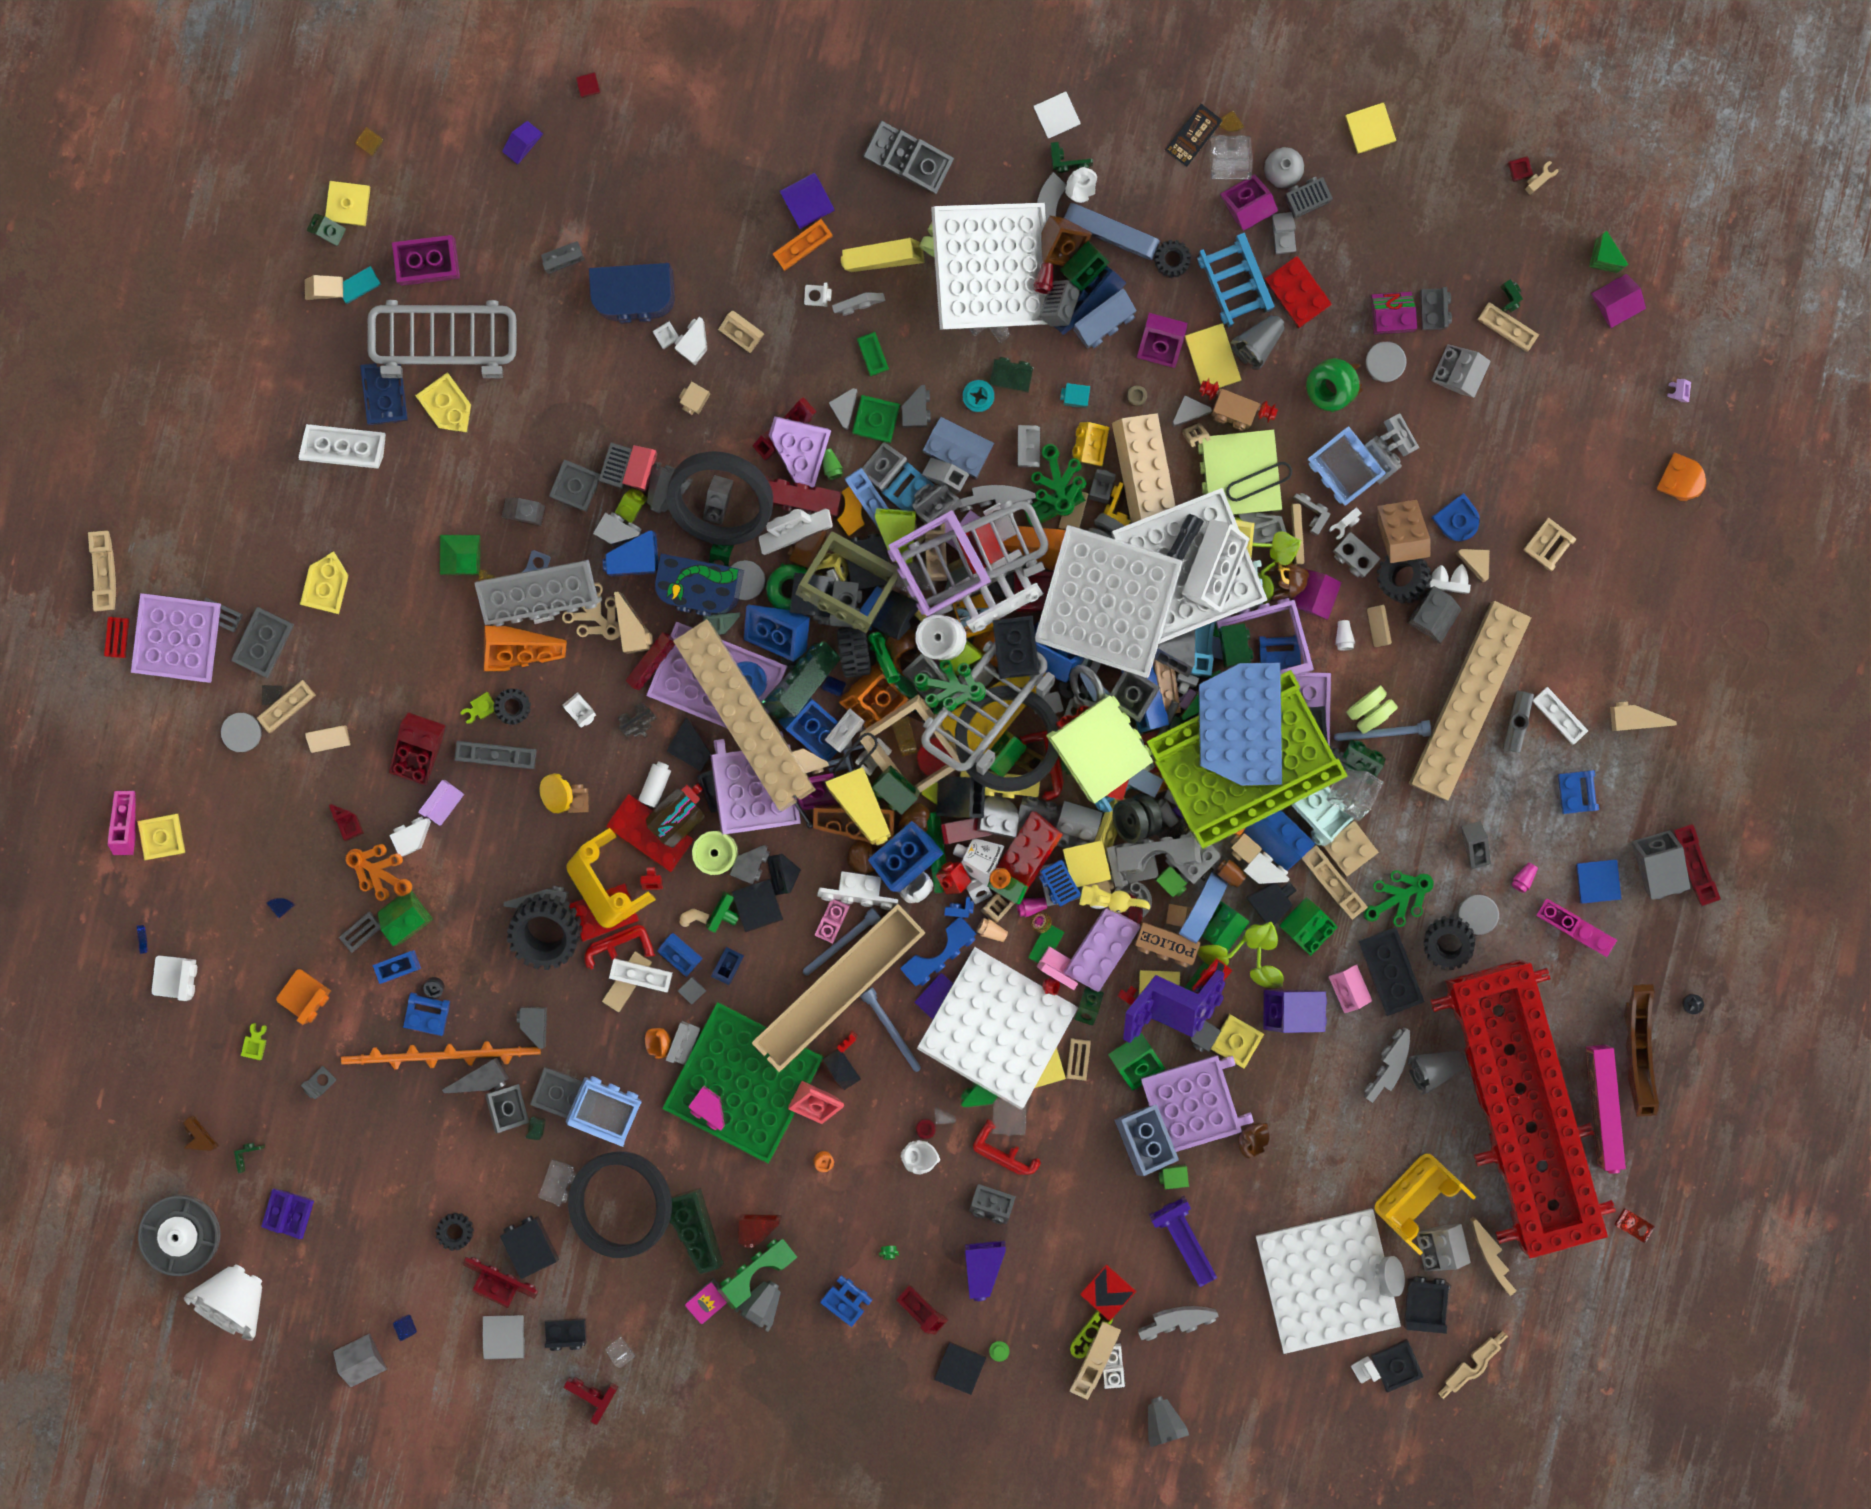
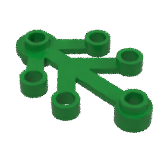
M1047 444L1042 449V455L1049 461L1053 480L1044 477L1040 472H1034L1031 480L1035 485L1042 484L1056 491L1058 498L1049 495L1044 489L1038 490L1035 496L1039 502H1047L1055 506V511L1060 516H1068L1075 508L1073 500L1079 490L1085 488L1086 481L1082 476H1076L1073 479V486L1067 495L1065 488L1073 474L1081 469L1082 464L1076 458L1071 459L1067 470L1061 477L1057 461L1059 450L1055 445ZM1051 452H1055L1053 456L1049 457ZM1074 463H1078L1075 468H1072ZM1041 476L1038 481H1035L1036 477ZM1082 480V483L1077 485V482ZM1045 494V496L1040 499V495ZM1064 505H1068L1066 509H1062Z
M943 660L940 663V669L943 673H946L950 682L931 679L927 674L923 673L917 674L914 679V684L919 691H927L930 687L944 690L937 695L929 694L926 696L925 702L931 708L936 707L938 703L943 701L945 709L953 711L958 705L969 699L975 702L981 701L986 693L985 686L981 682H975L971 669L967 663H961L957 670L965 678L968 685L959 683L953 671V665L949 660ZM958 692L963 693L955 699L951 697Z
M1398 870L1392 871L1390 879L1393 882L1403 881L1412 884L1407 889L1385 884L1381 880L1375 881L1373 889L1376 892H1387L1395 895L1377 906H1367L1368 908L1363 911V917L1367 921H1376L1380 913L1399 903L1397 914L1393 918V924L1397 927H1402L1406 923L1404 916L1409 897L1416 892L1415 903L1410 908V913L1414 917H1420L1423 914L1422 904L1425 893L1430 892L1434 886V881L1430 875L1423 873L1413 877L1402 874ZM1396 872L1400 874L1398 880L1393 878V874ZM1422 880L1427 881L1426 887H1421L1420 883ZM1379 882L1383 885L1381 890L1376 889V884ZM1415 907L1420 909V913L1417 915L1413 913ZM1370 910L1375 911L1374 917H1369L1368 912ZM1398 917H1401L1403 920L1400 925L1396 923Z

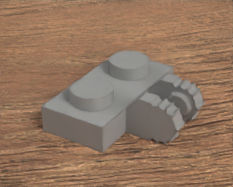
M1400 413L1384 421L1388 433L1381 436V440H1387L1392 436L1395 443L1388 445L1386 448L1388 452L1397 447L1404 457L1419 448Z

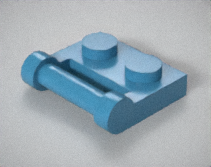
M906 462L902 472L888 489L885 488L882 494L901 510L914 511L912 504L915 502L914 495L917 491L927 484L935 485ZM911 473L915 478L898 498L895 497L893 494Z

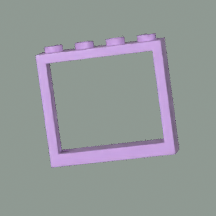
M953 510L888 545L890 550L887 552L893 562L897 561L900 566L897 569L902 579H907L909 583L907 589L912 597L916 596L919 601L916 604L922 615L926 614L927 617L992 582ZM949 521L981 581L930 608L898 548Z
M1289 598L1277 601V605L1263 604L1258 606L1259 610L1250 611V608L1239 611L1237 616L1231 617L1230 615L1216 621L1218 630L1222 626L1289 609L1304 664L1280 670V675L1289 670H1292L1294 676L1314 670L1295 600L1289 601Z

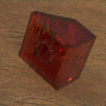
M742 1214L739 1219L738 1244H743V1247L753 1248L755 1244L759 1245L779 1226L782 1215Z

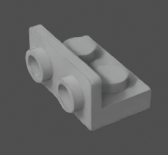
M1375 436L1364 445L1386 472L1384 476L1377 480L1379 484L1402 467L1399 457L1395 453L1387 451L1388 445L1385 440L1382 441L1381 438ZM1355 453L1357 458L1374 477L1375 475L1371 472V470L1367 467V465L1363 462L1359 455Z
M682 1021L666 1061L671 1063L676 1061L685 1065L693 1050L700 1028Z

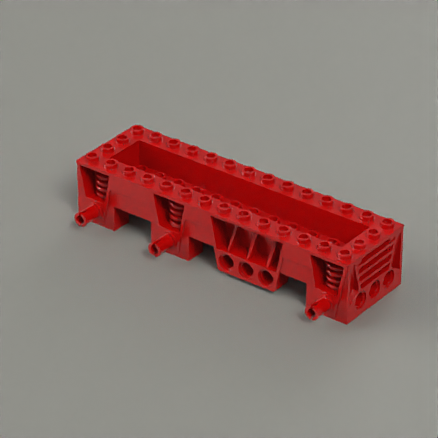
M1519 959L1445 980L1448 989L1447 996L1432 999L1430 1002L1431 1005H1436L1432 1006L1433 1012L1451 1007L1455 1018L1460 1021L1467 1045L1464 1048L1479 1105L1486 1114L1491 1134H1488L1491 1150L1474 1154L1477 1167L1492 1162L1497 1164L1499 1173L1504 1177L1513 1209L1510 1211L1513 1221L1512 1228L1495 1232L1496 1237H1498V1244L1516 1239L1520 1250L1531 1259L1607 1238L1608 1234L1602 1215L1615 1213L1616 1210L1613 1208L1614 1203L1612 1200L1600 1204L1598 1202L1581 1142L1582 1137L1594 1135V1131L1591 1130L1593 1127L1590 1122L1580 1126L1576 1124L1537 983L1549 981V971L1547 968L1533 971L1532 963ZM1496 1005L1503 1007V1013L1500 1016H1495L1493 1013V1008ZM1507 1044L1514 1046V1052L1511 1055H1506L1504 1052V1047ZM1517 1083H1524L1525 1091L1521 1094L1515 1092V1085ZM1531 1121L1535 1122V1131L1527 1132L1526 1124ZM1541 1160L1547 1163V1168L1544 1171H1538L1536 1167L1537 1163ZM1552 1199L1558 1202L1555 1210H1549L1547 1207L1548 1202Z

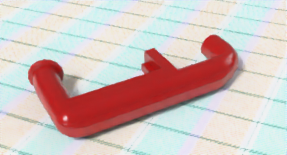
M1047 730L1027 734L1022 737L1019 736L1020 741L1025 746L1032 742L1044 740L1047 753ZM1059 756L1054 767L1049 772L1051 774L1053 790L1046 791L1042 795V798H1045L1046 801L1057 798L1063 788L1064 780Z
M636 925L593 943L584 955L587 968L594 969L595 962L592 956L608 950L612 961L614 958L617 959L616 956L618 955L615 947L638 937L644 948V957L655 956L644 926Z
M987 1119L974 1141V1151L1016 1174L1031 1175L1035 1173L1041 1164L1039 1158L1033 1159L1028 1167L1014 1159L1019 1147L1011 1148L1009 1154H1006L985 1143L990 1131L996 1128L995 1124L990 1119Z

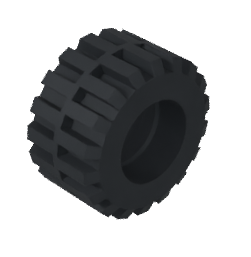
M1388 555L1384 557L1386 561H1381L1379 565L1382 567L1377 569V573L1380 575L1377 577V582L1380 583L1378 586L1384 594L1394 601L1405 604V601L1413 603V599L1416 601L1420 600L1419 596L1421 594L1425 596L1427 593L1425 589H1429L1431 586L1428 581H1432V576L1429 574L1431 570L1427 566L1426 561L1420 558L1390 563ZM1405 567H1412L1413 577L1411 581L1405 586L1397 587L1395 582L1397 573Z
M851 627L839 628L837 639L844 676L850 678L869 675L871 673V662L866 633Z
M1450 915V918L1442 916L1441 920L1436 919L1433 924L1429 925L1424 939V952L1428 954L1427 958L1429 961L1433 960V965L1437 967L1439 964L1441 969L1445 970V967H1449V970H1454V967L1457 966L1459 969L1462 967V964L1466 965L1469 962V959L1473 956L1476 938L1473 928H1469L1470 924L1467 921L1464 923L1462 918L1458 917L1457 920L1454 919V916ZM1453 934L1460 939L1462 946L1456 951H1446L1439 946L1438 939L1442 935Z

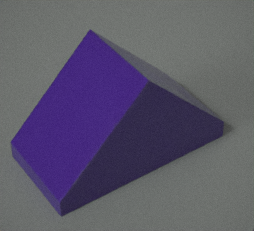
M526 121L511 133L502 152L518 165L541 138L543 133Z

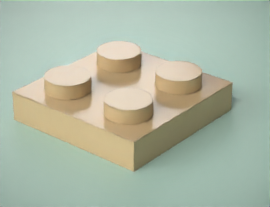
M1355 821L1344 827L1331 843L1323 846L1346 877L1379 853Z

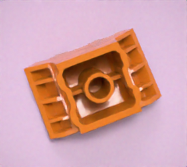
M877 660L875 665L871 666V673L863 675L853 684L849 692L842 695L839 703L847 711L851 709L865 721L863 726L867 729L905 704L909 699L896 688L894 683H887ZM899 669L900 674L904 676L902 670Z

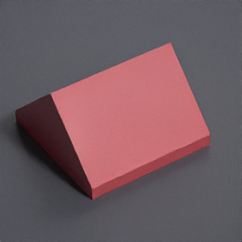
M633 445L622 484L646 492L650 481L651 469L657 457L656 450Z
M801 1081L789 1105V1110L823 1124L844 1107V1103L836 1096Z

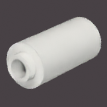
M659 761L657 765L652 764L638 801L657 808L671 770L668 769L669 765Z

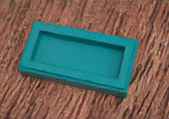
M371 266L343 281L342 298L346 304L382 285Z

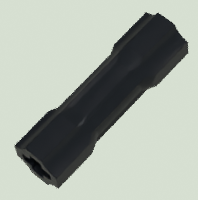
M1187 515L1167 556L1183 560L1204 521L1195 515Z

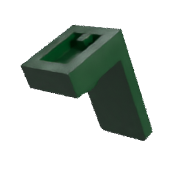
M1059 142L1051 143L1052 168L1057 170L1058 173L1068 172L1072 168L1079 169L1093 166V159L1061 162V160H1064L1063 147L1059 148Z

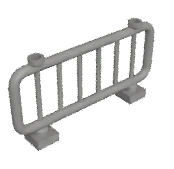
M386 300V305L376 306L368 314V355L375 363L386 364V366H381L382 378H403L402 367L398 366V364H486V366H482L483 378H503V368L498 366V364H508L516 356V315L511 308L498 306V301L495 300L486 301V306L398 305L397 300ZM379 313H390V356H379L376 353V316ZM394 313H410V356H394ZM414 313H430V356H414ZM434 313H450V356H434ZM454 313H470V356H454ZM474 313H490V357L474 356ZM494 314H506L508 316L509 351L503 357H494Z
M1011 500L1000 505L1001 509L962 526L965 533L972 532L989 572L987 574L990 580L1022 565L1027 567L1023 569L1026 577L1045 570L1043 562H1037L1036 559L1045 555L1049 544L1037 514L1029 503L1019 501L1012 504ZM1020 509L1027 512L1040 541V548L1030 554L1012 515L1013 512ZM1006 515L1009 516L1025 552V556L1012 562L993 522ZM990 523L1007 561V564L993 570L975 531L976 528ZM954 530L922 544L919 541L908 545L909 550L901 554L904 561L916 555L934 595L926 599L929 606H935L981 581L979 576L974 578ZM953 539L970 577V580L957 586L938 545ZM933 547L952 588L937 594L920 556V553ZM905 578V579H903V582H904V584H905V586H906V589H907V586H909V583H908L907 579ZM910 595L911 599L918 601L916 596L912 597ZM952 604L933 615H942L953 610Z
M988 641L983 649L986 652L985 655L971 671L974 680L983 669L999 679V674L986 666L996 654L995 642ZM1037 652L1040 675L1029 676L1031 679L1022 690L1006 679H999L1019 693L1010 705L986 690L985 694L1007 708L999 720H996L970 701L964 702L995 723L986 736L943 707L934 719L929 717L925 721L923 727L926 730L921 739L923 747L957 771L969 770L977 763V772L984 775L995 761V753L989 749L985 754L983 752L1034 686H1037L1036 694L1044 698L1054 685V675L1047 672L1043 677L1047 670L1045 657ZM964 680L962 684L968 685L966 680ZM958 692L952 695V698L955 699L963 693ZM947 715L983 739L975 751H972L938 728ZM936 730L971 754L968 760L964 763H959L932 745L929 739Z

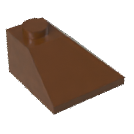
M1049 215L1041 232L1042 261L1044 263L1064 266L1089 241L1092 233L1066 218Z
M822 530L798 541L796 546L792 544L788 552L789 560L809 569L824 545L828 533Z

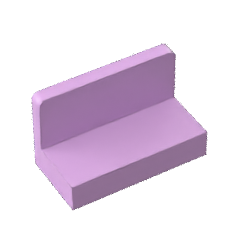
M442 780L419 810V813L424 817H429L438 825H442L464 794L448 781Z

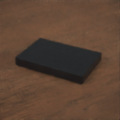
M1033 616L992 620L999 679L1040 675Z

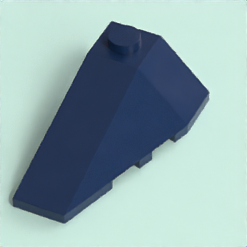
M1106 266L1083 291L1080 290L1070 324L1053 327L1064 335L1074 328L1078 321L1119 292L1126 282L1111 268Z

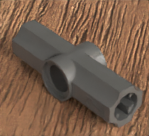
M1516 691L1511 716L1508 719V728L1503 745L1504 750L1521 753L1525 731L1529 725V715L1534 694ZM1517 716L1523 720V724L1519 728L1514 724V719Z

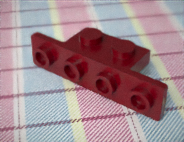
M465 1257L463 1266L480 1273L472 1292L506 1308H509L517 1291L533 1299L536 1298L538 1290L535 1289L534 1285L527 1282L523 1284L517 1281L518 1279L513 1275H504L494 1266L489 1265L487 1267L482 1265L481 1261L474 1257Z

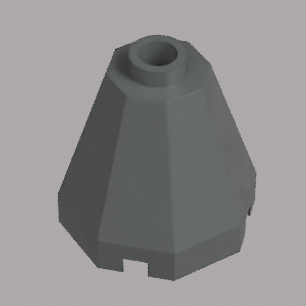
M660 462L654 463L651 469L647 500L650 509L657 513H661V511L666 512L669 509L667 489L669 480L675 471V468L666 465L665 468L661 467L662 463ZM693 479L684 480L681 485V495L691 486Z
M770 1280L768 1283L763 1281L751 1292V1296L733 1311L738 1313L740 1310V1316L758 1327L766 1326L764 1330L769 1332L773 1325L781 1293L778 1290L779 1286Z
M1161 1396L1151 1400L1152 1404L1148 1405V1440L1151 1447L1189 1435L1186 1425L1168 1399L1163 1400Z

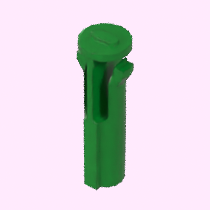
M880 632L872 633L867 637V642L872 644L869 648L874 651L887 683L898 682L900 678L886 649L885 638Z

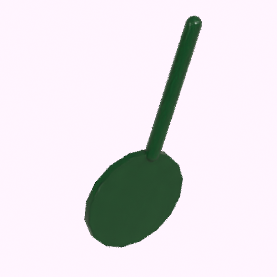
M896 669L900 678L898 682L894 683L896 688L908 698L912 699L917 696V690L913 683Z

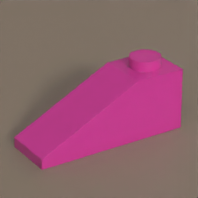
M114 791L107 844L113 855H133L136 838L135 791Z

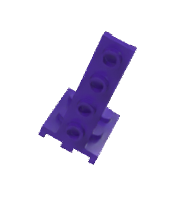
M1183 1195L1175 1202L1168 1203L1162 1209L1150 1213L1149 1216L1155 1228L1167 1226L1199 1287H1202L1215 1280L1217 1276L1184 1217L1189 1214L1188 1210L1191 1207Z

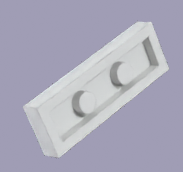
M1548 687L1533 699V703L1572 745L1588 732Z
M614 958L609 978L668 992L673 972Z

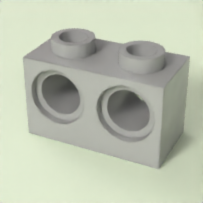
M1351 532L1332 551L1335 553L1334 558L1341 564L1345 562L1351 567L1349 571L1356 577L1361 576L1362 578L1381 559ZM1345 544L1352 547L1351 555L1344 554L1343 546ZM1359 558H1365L1367 560L1368 564L1366 568H1360L1358 566Z

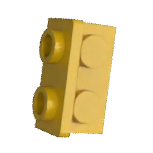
M1080 422L1076 430V443L1072 450L1073 458L1078 459L1082 463L1102 466L1109 427L1091 422Z

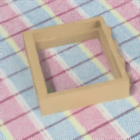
M918 694L862 731L860 736L864 733H872L875 736L914 709L917 710L924 721L929 717L934 719L937 714H933L925 700ZM941 722L938 728L953 737L949 730H945ZM935 730L934 734L951 757L960 763L955 743ZM868 735L860 741L868 753L875 745L874 739ZM878 743L876 750L871 754L872 758L883 772L891 765L902 775ZM945 765L916 784L915 787L922 792L955 769Z

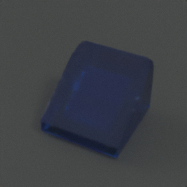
M828 676L822 688L840 697L846 683Z
M411 1315L403 1316L393 1322L399 1341H403L417 1332Z

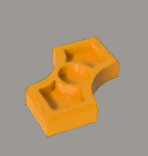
M847 487L842 491L845 498V509L837 521L848 536L863 527L865 523L861 515L863 506L851 488Z

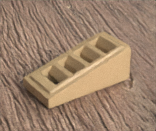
M996 893L981 909V912L987 918L997 923L1015 903L1012 901L1006 903L1000 897V894ZM994 902H999L1004 907V909L1002 910ZM990 907H992V908L998 913V915H996V914L990 909Z

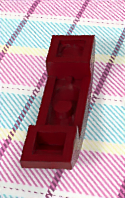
M1691 824L1674 830V836L1683 846L1688 878L1700 905L1704 906L1721 900L1700 849V841L1694 825Z

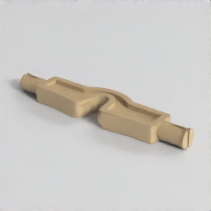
M1502 1331L1494 1339L1490 1337L1483 1345L1473 1351L1471 1357L1476 1362V1367L1470 1368L1465 1362L1461 1363L1453 1374L1445 1380L1447 1385L1438 1394L1444 1399L1451 1391L1456 1393L1468 1380L1480 1376L1485 1371L1488 1361L1501 1349L1500 1344L1508 1336Z

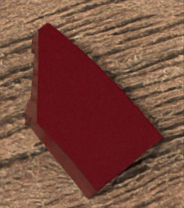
M333 804L329 805L343 840L348 841L364 834L356 814Z

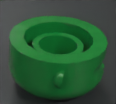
M1336 358L1327 359L1313 368L1308 375L1306 381L1307 394L1318 408L1330 412L1339 411L1350 404L1358 395V375L1355 369L1346 361ZM1326 379L1334 383L1337 393H1332L1328 390Z
M782 563L780 567L771 573L766 584V594L774 608L790 610L791 599L783 595L782 586L786 581L794 580L795 572L806 574L808 570L796 564L784 565Z

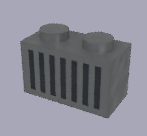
M1313 177L1307 180L1306 185L1300 188L1298 185L1287 190L1288 193L1284 197L1294 219L1330 203L1333 199L1323 177L1319 179Z
M1069 280L1053 281V289L1049 294H1046L1039 317L1050 327L1069 325L1080 289Z
M610 443L599 478L601 483L624 490L625 484H622L632 449Z

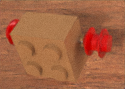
M1209 378L1207 381L1203 380L1199 392L1202 393L1201 397L1207 394L1209 395V400H1212L1215 396H1218L1210 415L1214 417L1213 420L1220 424L1230 423L1233 429L1243 432L1244 429L1248 430L1258 410L1259 419L1266 417L1268 423L1270 419H1275L1278 411L1275 408L1276 404L1271 407L1266 400L1260 407L1258 402L1224 389L1218 390V381L1212 384Z

